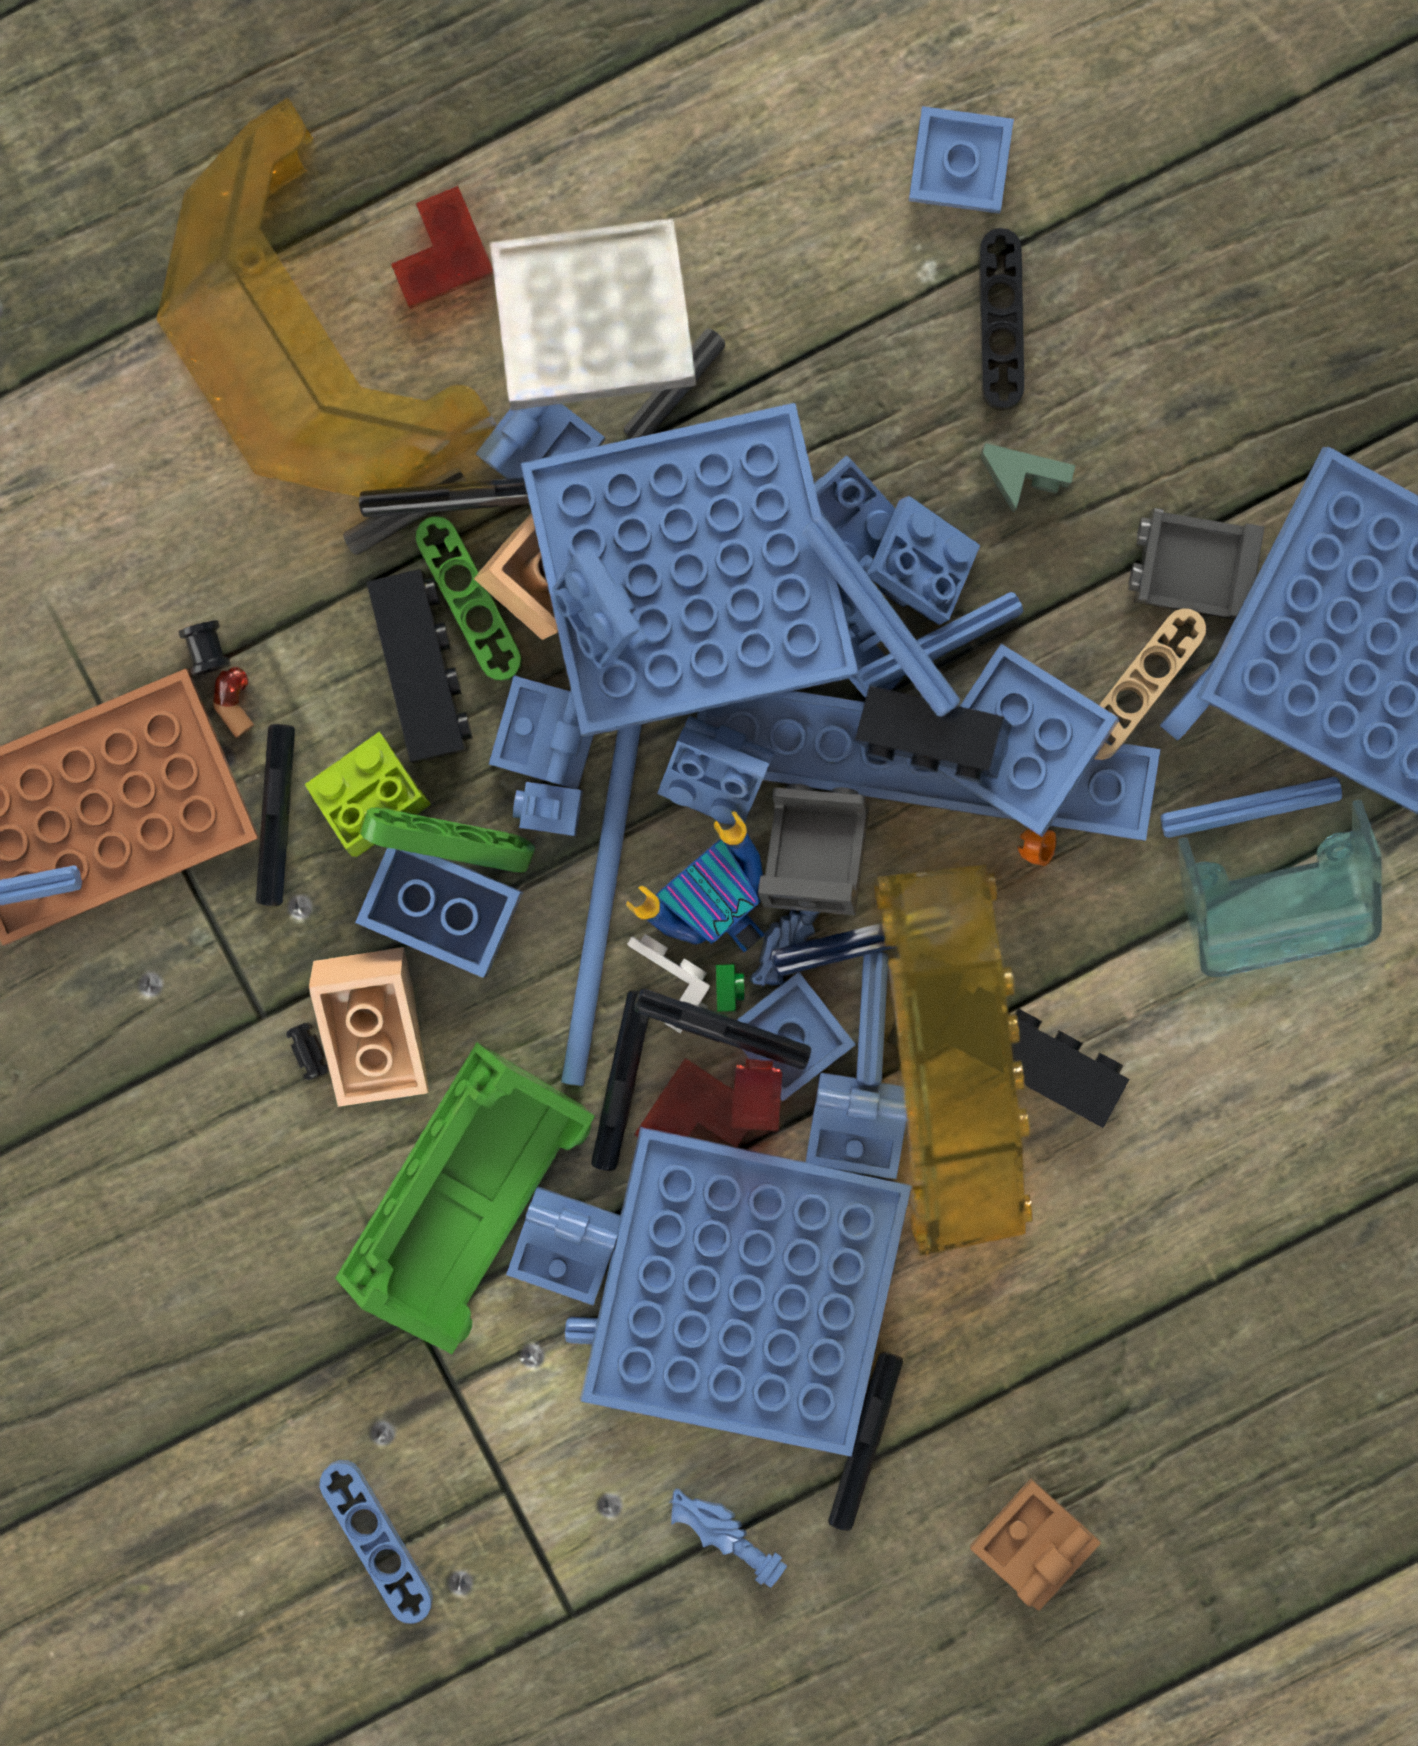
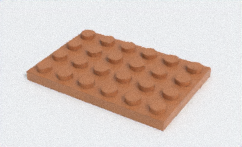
M183 669L0 746V880L73 865L79 868L82 879V887L76 891L1 905L0 941L2 946L18 941L260 839L189 669Z

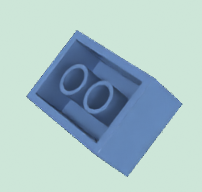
M387 848L355 923L485 978L490 972L524 892L448 859Z

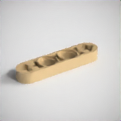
M1182 608L1169 615L1099 706L1118 717L1120 721L1108 737L1112 745L1104 743L1094 759L1104 760L1111 758L1120 749L1200 646L1206 634V624L1198 612ZM1186 622L1190 623L1193 626L1190 634L1195 639L1193 640L1186 636L1174 652L1168 647V644L1172 641L1178 630L1173 624L1183 626ZM1176 653L1182 655V658H1178ZM1152 655L1163 657L1168 662L1169 673L1162 678H1154L1148 675L1144 668V660ZM1125 690L1136 692L1142 701L1141 709L1135 713L1121 711L1116 703V696ZM1121 724L1127 725L1128 727L1126 729H1123Z

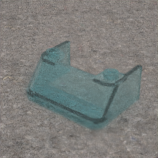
M1362 800L1352 801V831L1335 833L1328 836L1317 849L1316 863L1228 881L1226 870L1220 864L1212 862L1195 863L1188 838L1178 839L1181 886L1197 959L1201 971L1207 976L1223 977L1363 947L1376 940L1382 931V855Z

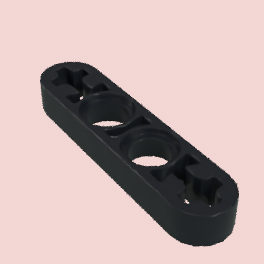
M997 228L984 236L979 248L981 391L983 399L988 406L995 410L1004 411L1018 404L1023 396L1025 387L1022 247L1019 238L1014 232L1009 229ZM996 239H1004V246L1013 250V253H1009L1005 257L1004 272L1013 269L1014 277L1004 274L987 277V270L995 272L997 269L996 255L987 251V248L994 247ZM1004 284L1011 288L1014 294V302L1006 309H997L991 305L988 300V291L994 285ZM1005 330L1012 334L1015 340V348L1011 353L997 355L991 350L989 337L995 331ZM1015 361L1016 369L1007 368L1006 380L1008 385H1015L1016 392H1010L1007 400L1001 401L999 400V394L990 390V386H994L998 382L999 367L989 370V362L1003 365Z

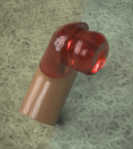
M232 667L228 671H222L215 679L213 707L237 739L253 728L254 723L239 705L241 691L249 684L248 676L243 669Z

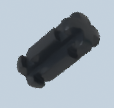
M309 1022L289 1029L286 1036L287 1038L292 1037L294 1041L291 1047L300 1068L305 1066L307 1073L303 1074L304 1078L312 1080L326 1074L329 1068L328 1064L324 1065L322 1061L325 1055L316 1034L311 1036L309 1029L313 1027Z

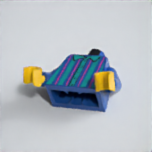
M736 811L731 812L736 821L734 826L728 830H723L717 821L714 822V828L721 839L657 894L652 893L645 886H640L638 889L646 895L645 902L641 906L635 907L627 901L626 906L637 917L646 919L668 937L694 945L701 944L706 940L712 944L727 932L740 949L746 952L765 935L747 914L761 902L758 897L760 876H763L761 856L746 833V826Z

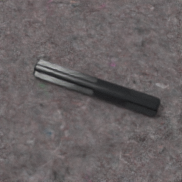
M524 478L366 490L360 492L359 508L364 517L530 504Z
M271 724L268 727L256 888V902L265 906H279L283 902L295 739L294 727L285 724Z
M641 989L635 1000L634 1010L638 1014L673 1025L675 1028L716 1042H722L798 1069H805L811 1056L810 1046L728 1018V1016L686 1001L682 1002L647 989Z
M631 990L627 993L591 1161L593 1167L605 1171H613L617 1168L649 1017L638 1014L634 1010L635 1000L640 992L636 990Z
M881 1352L878 1355L868 1392L865 1394L852 1457H847L828 1520L829 1525L836 1529L850 1531L854 1525L903 1364V1358L896 1354Z

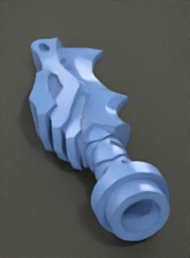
M791 910L788 916L781 917L779 923H772L770 928L764 933L762 951L759 957L761 964L750 976V982L761 985L763 988L765 984L782 985L784 983L783 976L777 975L773 968L772 951L806 942L807 938L815 933L812 923L821 912L799 910L798 913L796 910Z
M676 1488L674 1490L673 1497L669 1502L673 1503L671 1525L676 1522L688 1524L700 1537L703 1548L708 1545H715L721 1550L723 1555L734 1552L740 1559H744L749 1566L756 1569L754 1572L757 1575L755 1578L756 1582L760 1585L765 1583L770 1588L775 1584L787 1565L781 1561L782 1557L776 1552L772 1556L770 1554L765 1556L762 1551L753 1547V1544L744 1538V1536H747V1531L740 1529L742 1527L741 1522L732 1519L735 1518L734 1512L726 1509L722 1503L707 1502L698 1498L692 1500L683 1494L680 1489Z

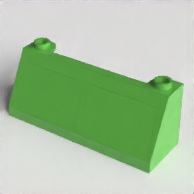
M476 1042L335 1279L361 1309L453 1354L458 1344L468 1337L472 1329L473 1322L470 1318V1308L467 1306L468 1301L560 1148L569 1150L576 1145H581L590 1133L591 1122L595 1115L579 1102Z

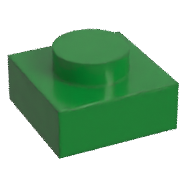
M716 964L717 1012L736 1011L735 1001H745L744 973H735L734 964Z

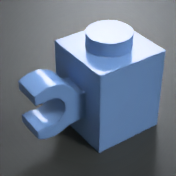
M526 782L525 791H516L513 818H520L519 828L576 836L583 791Z

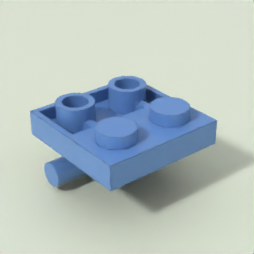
M531 381L476 452V456L506 479L524 478L521 463L601 446L605 441V437L556 400V397L543 386L539 387Z
M846 455L826 475L816 481L814 485L822 517L826 518L859 563L866 555L871 558L876 555L895 507Z
M907 496L899 500L874 559L866 555L859 564L870 579L880 586L879 591L902 607L910 606L927 619L933 620L940 625L950 619L980 545L915 499Z
M592 547L575 554L553 586V598L560 614L569 618L578 633L577 640L582 652L588 658H592L597 668L601 669L613 663L628 643L632 649H635L647 642L648 638L633 614L636 608L623 586L615 584L601 559H598Z
M514 676L489 765L572 789H579L594 735L581 736L572 691Z
M689 716L677 740L657 794L670 799L678 805L687 806L712 817L720 823L734 826L736 821L731 812L736 811L745 823L775 752L745 740L746 734L721 724L717 728Z
M820 1072L805 1162L843 1171L897 1179L905 1126L910 1113L911 1103L909 1102L912 1088L881 1082L879 1087H863L857 1084L854 1077Z
M537 1186L506 1275L594 1305L618 1236L617 1230L621 1215Z

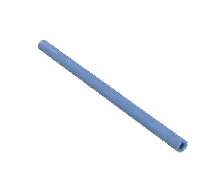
M642 724L617 730L561 1082L565 1084L584 1086Z

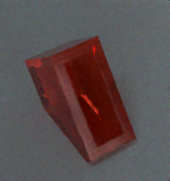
M746 1058L745 1066H736L732 1128L779 1130L782 1069H773L774 1060Z

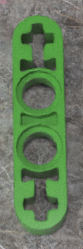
M433 516L425 519L420 523L416 531L418 548L479 665L488 677L496 681L512 679L522 667L520 650L490 593L474 580L479 572L458 531L449 520L443 517ZM436 526L440 531L449 530L450 535L444 539V542L451 554L457 548L462 553L460 557L448 559L439 568L436 567L434 560L443 559L440 551L435 545L427 547L425 544V540L430 537L428 529ZM454 566H464L471 573V583L464 591H452L446 585V574ZM478 606L488 608L493 616L491 627L481 633L472 631L467 624L469 611ZM500 629L505 636L502 639H496L500 650L504 653L511 651L514 658L508 661L510 669L504 673L498 667L493 669L489 667V662L494 659L489 645L486 644L479 650L476 644L477 641L490 639Z
M377 807L367 810L360 830L363 838L382 847L520 873L528 870L535 851V846L530 841L515 834Z

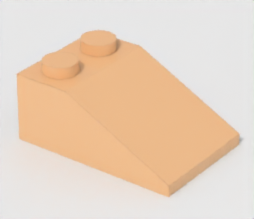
M531 513L501 545L475 576L474 580L543 640L557 633L558 628Z
M404 947L313 961L309 991L338 1107L428 1093L429 1087L415 996Z

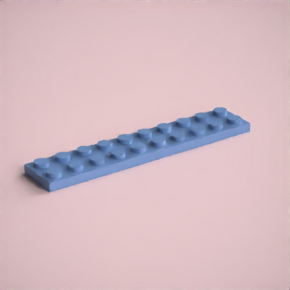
M789 691L698 712L697 719L717 728L721 724L746 734L745 740L775 752L763 780L784 784H803L811 788L828 791L838 787L856 790L859 795L1014 820L939 770L931 772L910 765L911 758L898 755L894 756L893 762L866 755L867 748H864L855 740L865 702ZM1106 741V742H1105V743L1109 744L1110 746L1112 745V743H1111L1110 741ZM1123 743L1111 758L1104 760L1094 759L1050 826L1146 841L1161 749Z

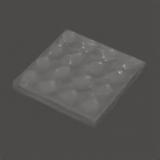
M673 218L491 242L511 411L697 386Z

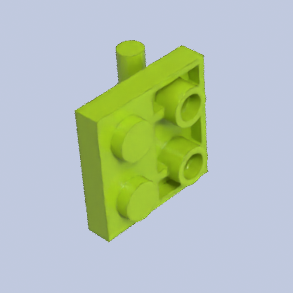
M380 731L304 784L342 845L352 857H358L375 845L360 834L366 812L369 808H384L417 815L431 805L422 790H419Z

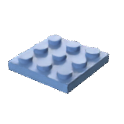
M1000 644L960 705V707L1004 716L1012 725L998 778L984 776L982 783L956 777V769L939 765L938 770L1043 837L1120 720L1109 711L1003 644Z

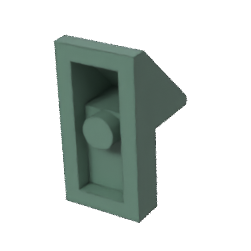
M987 443L984 444L980 455L981 460L1012 512H1015L1017 509L1024 478L1032 479L1031 487L1058 493L1059 486L1068 488L1071 484L1076 466Z

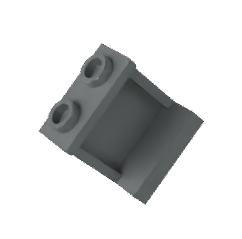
M1153 508L1149 512V518L1141 517L1138 527L1136 545L1143 546L1140 564L1133 563L1128 584V590L1136 591L1134 603L1174 610L1182 608L1192 609L1199 614L1235 620L1256 579L1265 527L1247 523L1239 526L1165 513L1163 509Z
M788 784L786 789L773 788L772 799L775 809L765 876H760L758 890L763 906L766 908L856 915L869 808L865 796L859 795L856 790L843 787L833 788L831 792L813 791V788L803 784Z

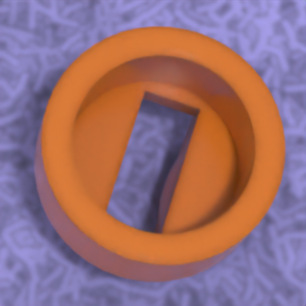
M1026 829L1019 837L1025 840L1024 846H1017L1021 857L1033 864L1048 865L1056 848L1055 832L1048 829L1044 836L1041 837L1032 830Z

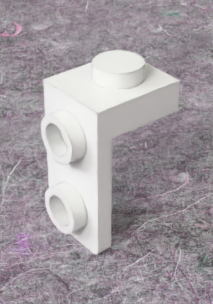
M644 934L641 941L633 936L627 943L629 947L689 984L679 1001H686L706 1009L708 1008L706 1004L701 1002L710 987V984L703 981L707 972L685 958L680 965L664 956L668 948L647 934ZM665 1023L677 1032H682L681 1029L675 1028L673 1025Z

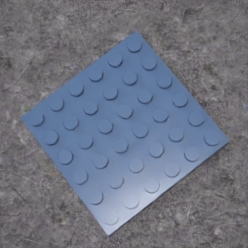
M795 403L521 463L582 737L858 676L837 580L803 536L804 528L815 519L822 517ZM592 547L598 559L602 560L615 584L623 586L636 608L633 614L648 638L647 642L635 649H632L628 643L613 663L601 669L597 668L592 658H588L582 652L577 640L578 633L569 618L562 616L558 611L552 591L553 586L575 554Z
M1323 447L1196 697L1417 815L1418 495L1330 447Z
M640 1127L618 1225V1236L612 1252L580 1396L581 1402L852 1457L912 1186L907 1183Z

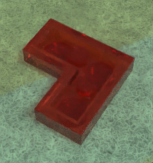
M458 186L416 203L433 246L391 263L410 309L495 274Z
M685 1057L634 1135L638 1137L640 1127L688 1137L696 1124L700 1123L734 1147H737L762 1108Z

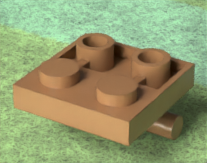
M1030 1478L969 1547L1018 1592V1597L1024 1603L1040 1611L1101 1542Z

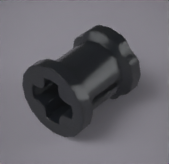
M218 620L199 623L178 631L180 638L185 639L193 664L189 669L191 676L214 672L231 665L230 659L224 657L217 634V630L220 628Z

